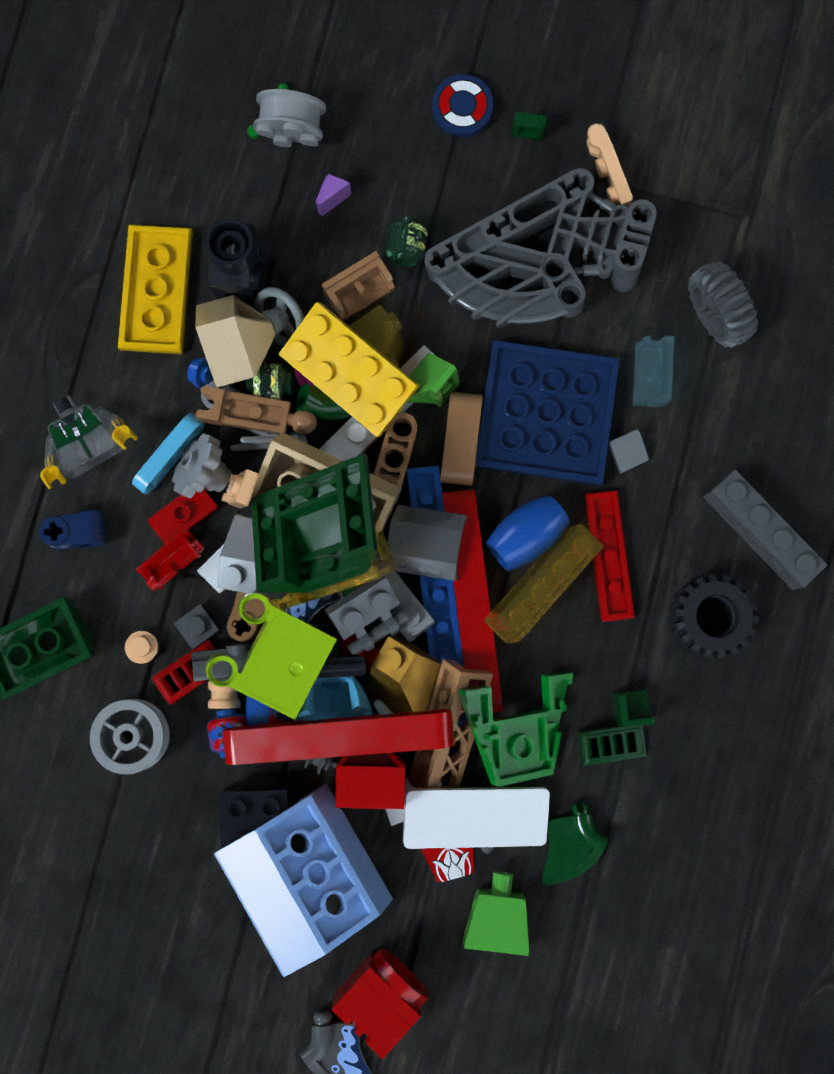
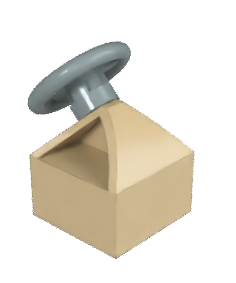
M267 287L257 294L254 309L235 295L196 305L195 328L216 388L255 377L272 341L285 346L295 332L286 313L287 306L294 316L296 329L304 320L301 308L291 295L282 289ZM276 297V307L264 311L266 298ZM284 331L288 337H284L279 333Z

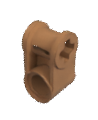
M237 592L234 607L227 622V631L238 642L250 643L256 639L263 622L261 624L247 622L251 627L250 632H243L242 636H239L240 631L236 629V625L238 623L243 624L245 620L240 617L237 606L239 600L248 594L243 592ZM266 597L272 605L274 598ZM257 598L249 600L245 605V612L250 618L260 616L263 611V604Z

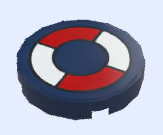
M456 74L446 78L437 86L432 97V115L437 126L446 134L469 138L479 134L488 126L491 120L493 96L489 87L481 79L469 74Z

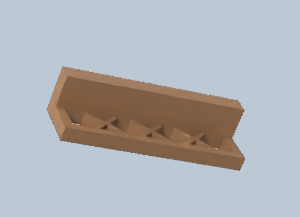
M443 659L428 710H452L455 742L459 740L461 744L459 750L451 757L448 756L450 747L416 751L408 782L415 788L460 787L474 736L468 720L460 727L457 724L459 716L465 712L458 690L468 688L470 679L479 680L478 686H490L493 674L488 670L466 669L454 660ZM450 770L452 774L448 786H439L441 777Z

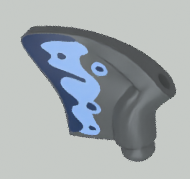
M325 1010V1012L316 1011L314 1013V1023H312L311 1042L300 1052V1056L314 1074H372L362 1055L360 1037L354 1032L355 1026L353 1022L350 1025H346L344 1022H332V1014L329 1010Z

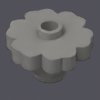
M202 434L198 441L193 440L184 450L182 460L175 467L172 482L175 483V492L184 497L192 498L196 492L201 493L203 489L220 492L226 487L231 476V470L226 467L224 462L220 461L222 449L219 448L220 441L211 435Z

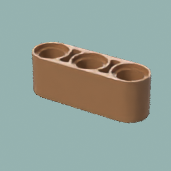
M450 392L440 477L441 483L472 486L483 395Z
M398 413L387 427L374 473L375 476L401 488L403 487L417 436V423L412 415ZM400 423H406L411 427L412 431L408 436L400 437L394 433L395 426ZM397 453L403 458V463L399 467L391 468L385 463L386 457L389 454Z

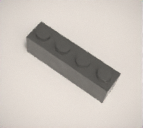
M736 470L725 475L703 496L792 590L807 586L827 566L819 555Z

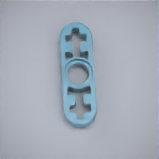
M187 414L133 478L132 485L143 494H149L181 458L184 450L200 435L205 427V423L197 420L195 414Z

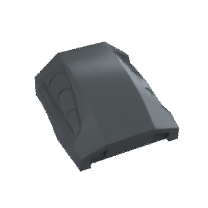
M397 505L391 519L386 549L387 570L457 581V563L465 522L467 523V516Z

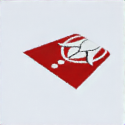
M473 847L421 849L437 882L449 881L474 872Z

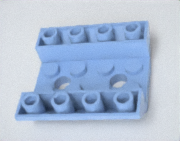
M327 783L298 800V803L252 832L239 837L214 853L283 977L329 953L379 917L393 900L342 809L335 808V797ZM294 834H299L305 839L306 847L302 853L295 852L291 847V839ZM331 894L335 895L340 901V909L335 915L329 913L326 909V900Z

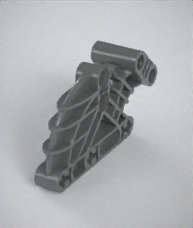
M577 168L430 248L425 255L426 271L431 281L437 283L450 296L448 299L450 305L460 304L467 310L472 311L471 316L474 320L482 317L496 320L498 328L511 323H538L561 316L572 318L581 313L585 300V289L577 274H583V276L598 275L602 279L610 277L611 286L619 292L631 291L636 286L655 224L657 211L655 206L648 200L640 199L634 201L627 208L625 205L617 206L606 198L604 200L593 194V175L586 169ZM591 200L600 205V209L610 214V217H599L600 210H596L594 217L582 216L585 206ZM555 201L558 203L554 208L528 222L523 223L516 220L519 216L544 202ZM556 223L547 253L516 245ZM491 232H495L497 235H500V234H501V236L496 237L495 234H490V233H491ZM573 248L583 253V262L586 263L589 256L597 260V264H586L583 267L572 268L569 260ZM440 262L442 265L445 266L443 268H440L438 265H435V263ZM477 267L491 272L477 279L467 271ZM556 267L563 273L560 276L552 277L546 271L549 268ZM511 276L525 280L509 290L492 287ZM542 286L544 288L543 290L534 291ZM566 294H573L578 298V301L574 304H567L562 300V297Z

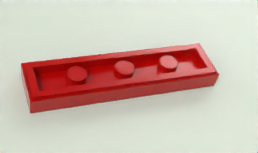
M618 490L585 494L591 551L597 552L592 558L601 622L633 619L635 615Z

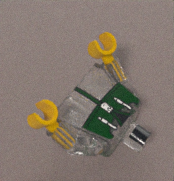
M71 396L62 397L53 404L60 418L48 425L49 435L45 443V468L41 471L40 477L48 489H52L51 483L56 479L63 485L66 483V479L62 471L65 475L74 479L126 450L127 448L124 443L128 438L132 437L136 441L138 437L120 416L102 407L94 409L89 404H84L77 408Z

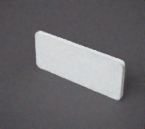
M545 787L410 788L405 793L403 843L408 849L542 846L547 841L550 793Z

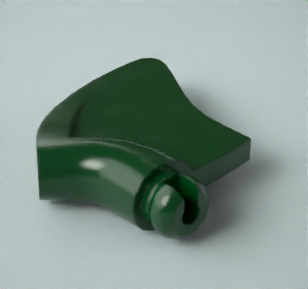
M587 802L573 803L571 806L573 815L548 820L547 830L550 845L542 875V882L544 884L552 885L573 879L591 868L602 855L609 837L596 829L593 815L589 812V804Z

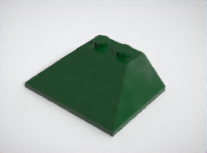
M364 453L251 498L256 590L258 592H312L367 573L378 549L368 458Z

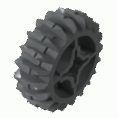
M717 261L701 266L697 269L698 271L692 273V276L689 277L688 285L689 298L693 302V309L696 310L698 318L708 330L709 336H713L715 341L719 344L721 343L724 347L729 346L732 348L735 345L746 342L747 339L757 332L758 325L757 311L753 307L754 301L750 298L749 291L744 287L743 281L739 280L737 273L731 271L727 264Z

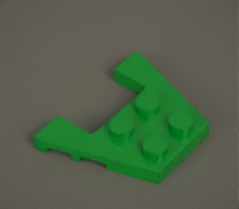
M562 671L541 675L543 708L541 710L494 719L492 690L490 686L481 685L458 690L461 703L492 785L500 787L553 775L562 734L558 732L561 713L567 709L564 698L567 684H572L573 672Z

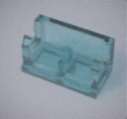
M646 336L640 342H636L633 405L665 407L672 400L674 336H664L661 340L657 341L651 340V336Z

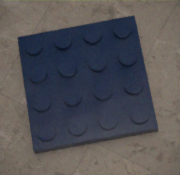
M493 340L475 467L601 486L604 479L620 359Z

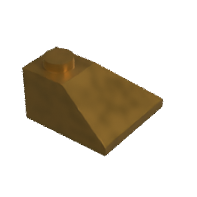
M388 636L372 664L366 692L376 699L382 700L398 713L428 710L442 662L416 645L409 643L401 636Z

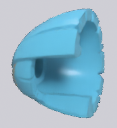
M354 676L317 678L294 721L373 715L364 689Z

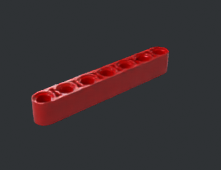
M475 490L443 492L444 512L467 516V523L465 522L457 563L458 579L453 581L463 665L466 669L488 670L493 674L490 684L493 713L502 712V696ZM470 679L468 688L478 686L479 680Z
M451 709L247 725L222 730L225 762L227 765L432 750L455 746Z

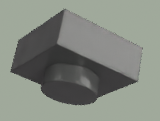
M202 604L196 606L174 623L192 650L221 631Z

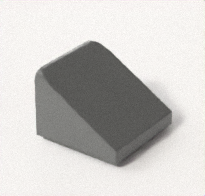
M638 429L608 443V451L619 474L649 461L642 436Z

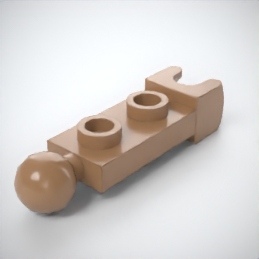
M209 386L201 387V393L204 394L205 398L214 401L211 409H199L196 411L197 420L204 423L220 426L226 425L277 435L281 433L286 434L287 426H292L293 430L301 435H307L317 425V419L311 412L299 410L295 414L290 413L291 402L230 392Z

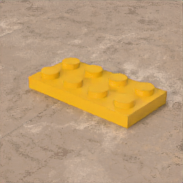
M321 302L315 303L279 352V355L376 437H380L420 386Z

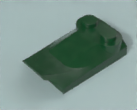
M61 597L0 628V696L2 701L78 664L85 663L95 656L90 634L79 611L68 597Z

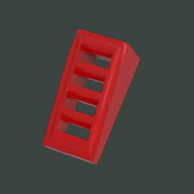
M210 640L201 644L151 678L169 705L175 704L208 681L194 682L193 669L189 662L192 661L191 653L216 650ZM181 667L191 681L188 685H186L177 671ZM168 676L172 677L180 689L176 693L166 680Z

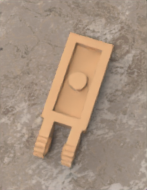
M598 123L593 124L588 128L586 143L590 155L598 158L595 160V165L600 178L605 177L609 186V188H606L608 200L617 206L625 205L629 208L632 204L633 196L613 144L606 132V128Z
M248 469L239 473V475L231 474L230 483L221 501L240 509L247 507L259 474Z

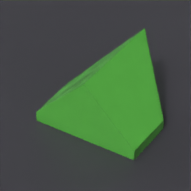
M428 353L409 376L420 386L407 403L436 404L441 408L450 397V392H454L460 385L457 368L451 363Z

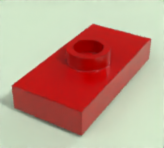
M203 489L201 493L196 492L192 498L182 495L178 496L150 517L147 522L162 542L166 544L182 529L186 527L190 531L219 509V507L208 492Z

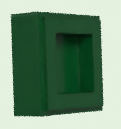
M515 112L511 136L542 140L547 116Z

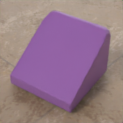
M329 174L326 176L316 199L319 215L324 216L351 195L349 182Z

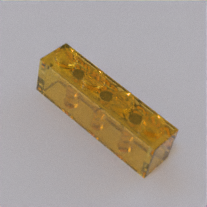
M582 523L567 528L557 543L537 560L485 618L484 622L506 644L520 642L604 546Z

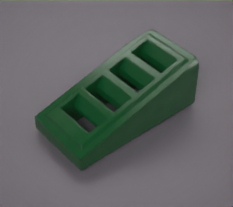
M616 726L577 731L580 760L583 766L647 757L643 726L626 728ZM628 732H634L635 751H630ZM615 734H621L623 752L618 753ZM603 736L609 737L611 754H605ZM596 737L598 755L593 756L590 738Z

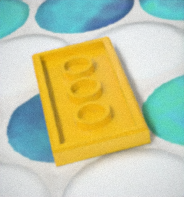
M128 225L118 349L120 351L183 354L193 231L191 228Z

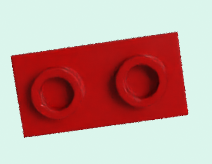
M185 527L135 570L146 580V584L152 591L158 588L162 590L164 588L163 585L172 579L178 570L184 569L195 558H200L202 556L200 553L205 547Z

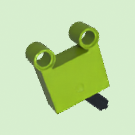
M258 593L244 595L239 600L237 606L240 617L251 624H261L264 622L239 671L233 658L223 653L211 656L205 666L206 675L215 686H229L294 720L317 678L362 676L366 671V663L363 656L328 657L337 640L336 638L272 606L264 595ZM257 598L263 604V611L260 616L250 618L245 612V605L249 600ZM218 661H227L231 665V672L224 679H218L212 675V667Z

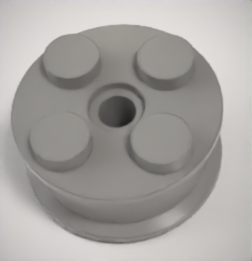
M268 89L257 94L256 101L260 105L259 118L253 122V128L258 135L273 139V144L280 147H291L292 142L301 143L306 146H318L319 141L323 138V132L319 129L320 115L326 112V105L323 101L303 92L286 89Z
M141 699L121 700L109 704L96 716L90 730V746L96 760L107 770L118 774H134L155 765L165 754L170 739L169 725L162 711L154 704ZM128 731H130L133 735V739L131 742L127 739L126 736Z

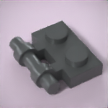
M382 573L324 609L343 640L353 634L356 636L357 639L346 646L352 656H356L364 650L367 653L375 648L374 644L388 634L393 636L400 631L399 627L410 621L403 609L395 615H391L390 610L399 605L400 602L387 578ZM380 618L381 624L369 632L365 631V626Z

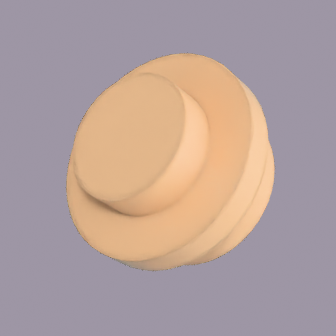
M147 631L134 632L126 640V655L135 663H148L158 653V641L153 634Z

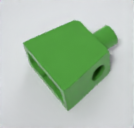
M494 871L492 889L478 888L476 890L463 936L465 949L529 956L526 899L522 893L511 892L513 874Z

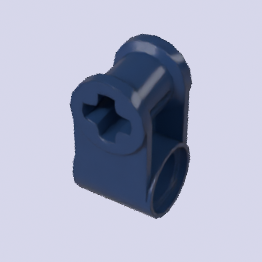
M89 510L46 518L39 526V537L45 544L57 550L105 545L106 535L103 511ZM57 527L63 530V533L58 534V540L52 537V534L57 533Z

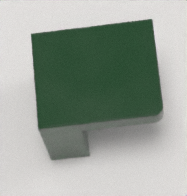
M647 690L612 693L616 726L626 728L656 724L655 717L650 716Z

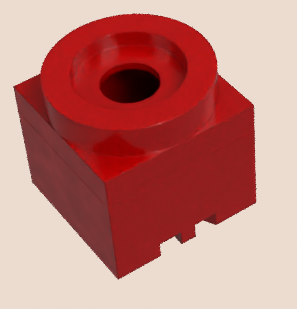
M380 948L376 954L371 952L336 990L331 1010L346 1025H350L353 1022L355 1026L354 1032L359 1037L363 1033L368 1035L365 1039L367 1045L379 1057L384 1059L421 1017V1007L430 998V995L419 978L398 957L387 949Z

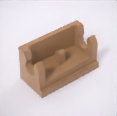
M377 251L324 282L322 288L333 309L344 322L395 290V285L392 282L393 278L382 262Z

